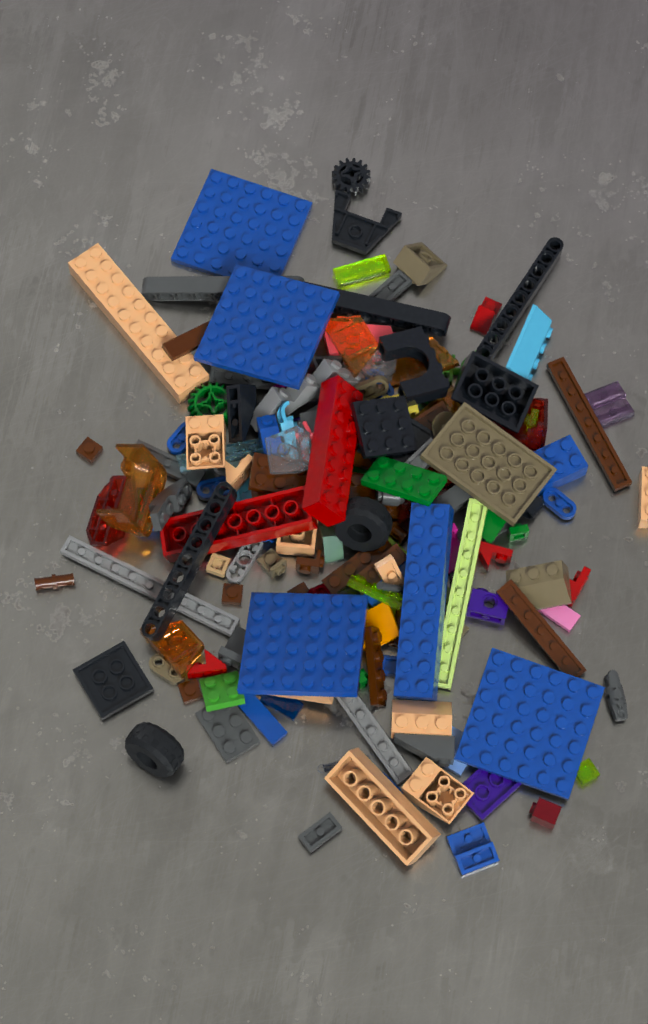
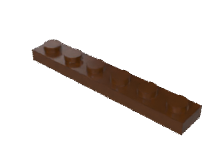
M512 579L496 591L497 595L561 672L579 677L587 671Z

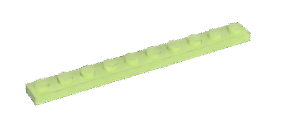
M469 498L444 620L438 688L448 690L452 688L488 510L486 506L473 498Z

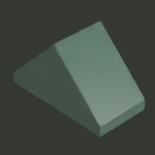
M320 526L325 563L344 561L343 542L337 538L333 526Z

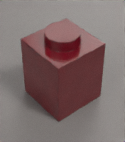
M539 797L538 802H533L529 811L532 814L530 821L553 830L562 807Z

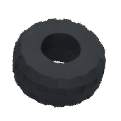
M357 496L348 499L346 520L333 525V530L337 538L345 546L355 551H374L385 545L390 536L393 522L391 514L379 501L373 500L370 497Z
M150 722L137 724L125 740V749L131 759L141 768L157 777L165 778L173 775L184 761V749L181 744L168 731Z

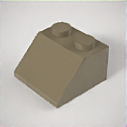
M422 242L405 245L393 262L397 269L406 274L412 280V283L417 286L428 284L448 266Z

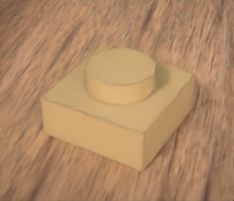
M212 553L206 567V572L224 578L231 558Z

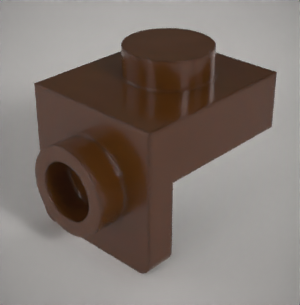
M318 549L316 559L297 556L296 571L302 574H319V569L324 567L325 556H322V550Z

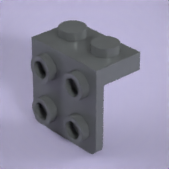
M236 627L226 646L220 647L218 659L225 663L226 666H232L240 671L246 630Z

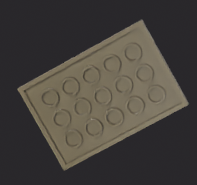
M466 402L460 406L420 455L421 460L440 474L446 475L447 479L511 526L516 524L557 471L554 466Z

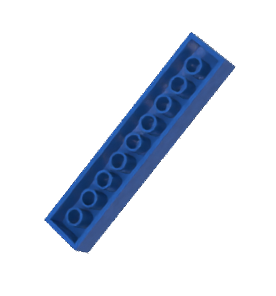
M411 503L393 694L399 700L437 701L454 509L450 504L431 503L430 506L419 503Z

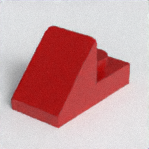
M485 297L483 303L477 308L470 330L485 336L498 316L502 303Z
M481 541L478 558L488 572L491 559L501 564H510L513 550Z
M585 566L581 572L577 571L573 580L569 579L572 604H568V606L571 608L590 575L591 569Z
M204 649L206 664L196 662L186 666L188 680L227 673L226 664Z

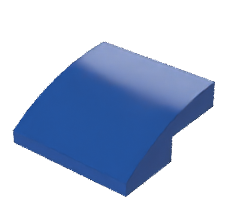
M484 822L445 836L461 875L500 861Z

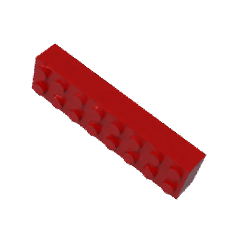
M339 375L321 382L302 503L304 511L327 527L346 520L357 443V431L350 404L356 401H363V394Z
M305 485L235 502L207 554L317 529V519L302 509ZM217 507L214 513L219 512L221 507ZM203 510L170 517L162 531H160L163 557L170 563L177 561ZM211 524L206 525L205 530L210 529ZM202 541L197 542L195 547H200Z

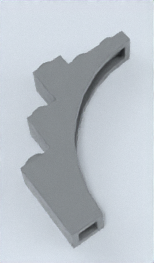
M324 358L312 375L309 373L305 375L299 390L290 387L285 389L272 386L256 407L250 424L255 432L258 433L257 417L275 414L277 419L278 408L282 403L289 400L290 404L285 408V415L287 417L302 405L319 397L321 382L339 375L354 387L356 384L365 381L363 374L357 370L352 371L342 368L341 363L337 360Z

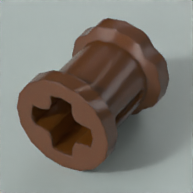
M396 520L393 522L390 535L401 546L407 541L409 531L406 532L398 525L399 522Z

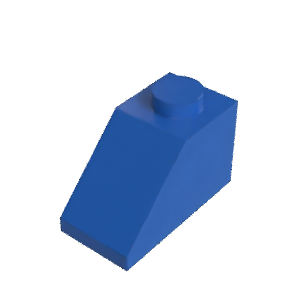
M275 414L257 417V431L263 454L272 456L284 455Z

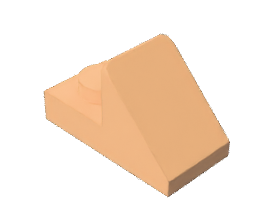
M249 454L240 460L236 468L225 461L226 482L236 492L250 476L249 469H251L252 456Z
M391 554L374 564V568L382 582L401 586L404 584V577Z

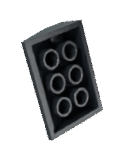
M472 351L466 357L459 372L451 399L461 405L466 402L486 418L518 434L539 385Z

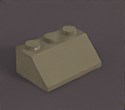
M562 560L506 571V581L508 582L512 579L536 610L572 604L569 571L567 565Z

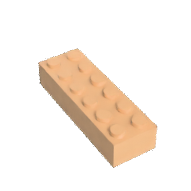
M359 747L349 750L324 778L406 866L415 863L441 835Z

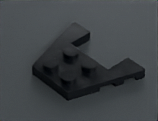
M336 189L332 243L366 255L401 219L402 213L386 208L380 223L346 211L351 200V194Z

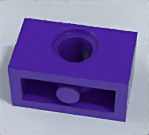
M473 588L466 616L504 625L508 607L497 593L488 592L484 588ZM490 602L494 606L492 608H488L484 605V603Z

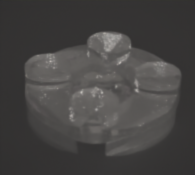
M369 347L360 355L359 371L369 379L378 375L389 378L396 370V359L384 362L378 348L372 349V347ZM379 361L381 362V365H375L374 363H378Z

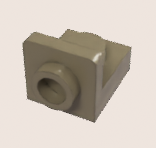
M272 548L257 559V563L271 578L283 574L287 567V560L281 558Z

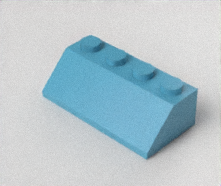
M532 305L506 365L507 369L530 381L533 378L532 370H536L540 362L538 356L545 351L547 344L544 342L546 338L550 339L553 328H551L552 320L537 305Z

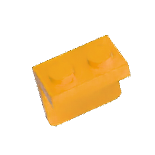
M384 601L367 610L365 627L379 628L382 635L381 646L399 637L400 629L388 602ZM364 635L363 651L366 652L365 635Z

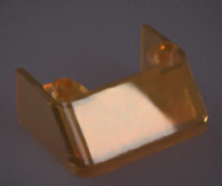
M116 444L117 450L124 456L121 462V470L127 477L118 509H97L96 513L112 528L139 537H149L153 525L148 505L164 490L167 480L166 469L143 444Z

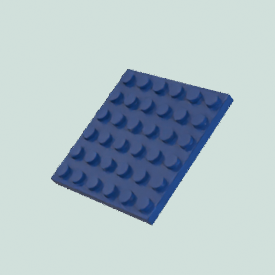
M211 169L172 254L171 262L212 276H231L236 264L283 276L312 208V202Z
M236 264L197 348L194 360L299 390L340 297V293L336 290Z
M251 592L237 687L238 694L358 697L368 595Z
M492 648L454 760L569 800L605 687Z

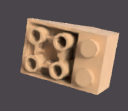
M224 415L186 416L187 470L225 468L226 424Z
M425 757L401 787L403 795L408 800L449 825L474 795V792L427 757Z

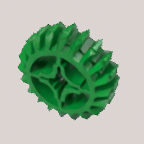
M209 381L208 386L202 383L201 389L196 387L195 393H191V399H188L189 406L187 409L190 413L189 416H202L203 414L218 415L220 412H224L225 424L228 425L226 385L223 384L219 387L218 382L212 385ZM211 401H213V405L215 406V407H214V412H213V409H212V407H211V406H212V405H211Z

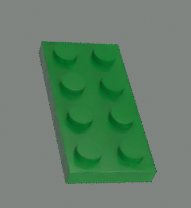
M382 456L375 460L362 477L361 485L430 506L448 480L446 475Z

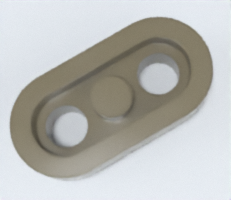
M378 375L362 381L354 387L357 390H365L361 392L363 394V401L372 400L387 393L389 382L386 377Z
M155 654L150 658L149 667L154 674L172 685H178L184 681L185 670L181 665L163 654ZM160 660L162 664L156 665L155 662ZM173 671L179 672L176 676L172 675L171 673Z

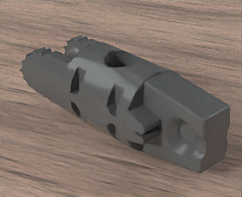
M612 669L604 676L605 693L614 721H624L628 718L627 703L618 673Z

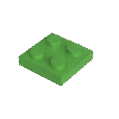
M238 671L199 679L207 712L246 704L244 694H238L237 691Z

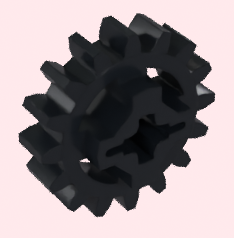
M346 158L345 163L340 160L339 166L335 165L334 171H332V184H335V189L340 188V191H346L348 194L353 192L355 196L357 191L363 193V189H367L368 183L371 181L370 170H367L368 165L362 166V160L356 162L355 158L352 161Z

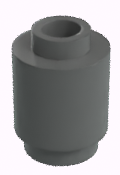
M376 490L375 498L380 504L384 506L404 504L405 499Z

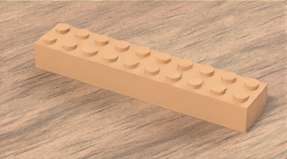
M99 243L68 262L70 274L179 404L189 399L190 394L195 393L196 387L201 389L202 383L205 386L208 385V372L199 362L194 360L191 352L174 361L169 358L163 350L162 344L177 336Z

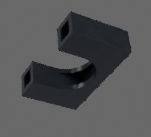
M421 326L379 337L377 348L384 362L410 357L420 361L426 368L427 372L424 375L402 381L399 384L398 395L405 396L408 407L447 396L448 389L450 388L449 380L444 377L442 365L440 362L438 363L436 352L429 344L428 334L424 333Z

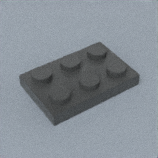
M238 706L207 712L206 707L195 713V716L226 764L260 744V740Z

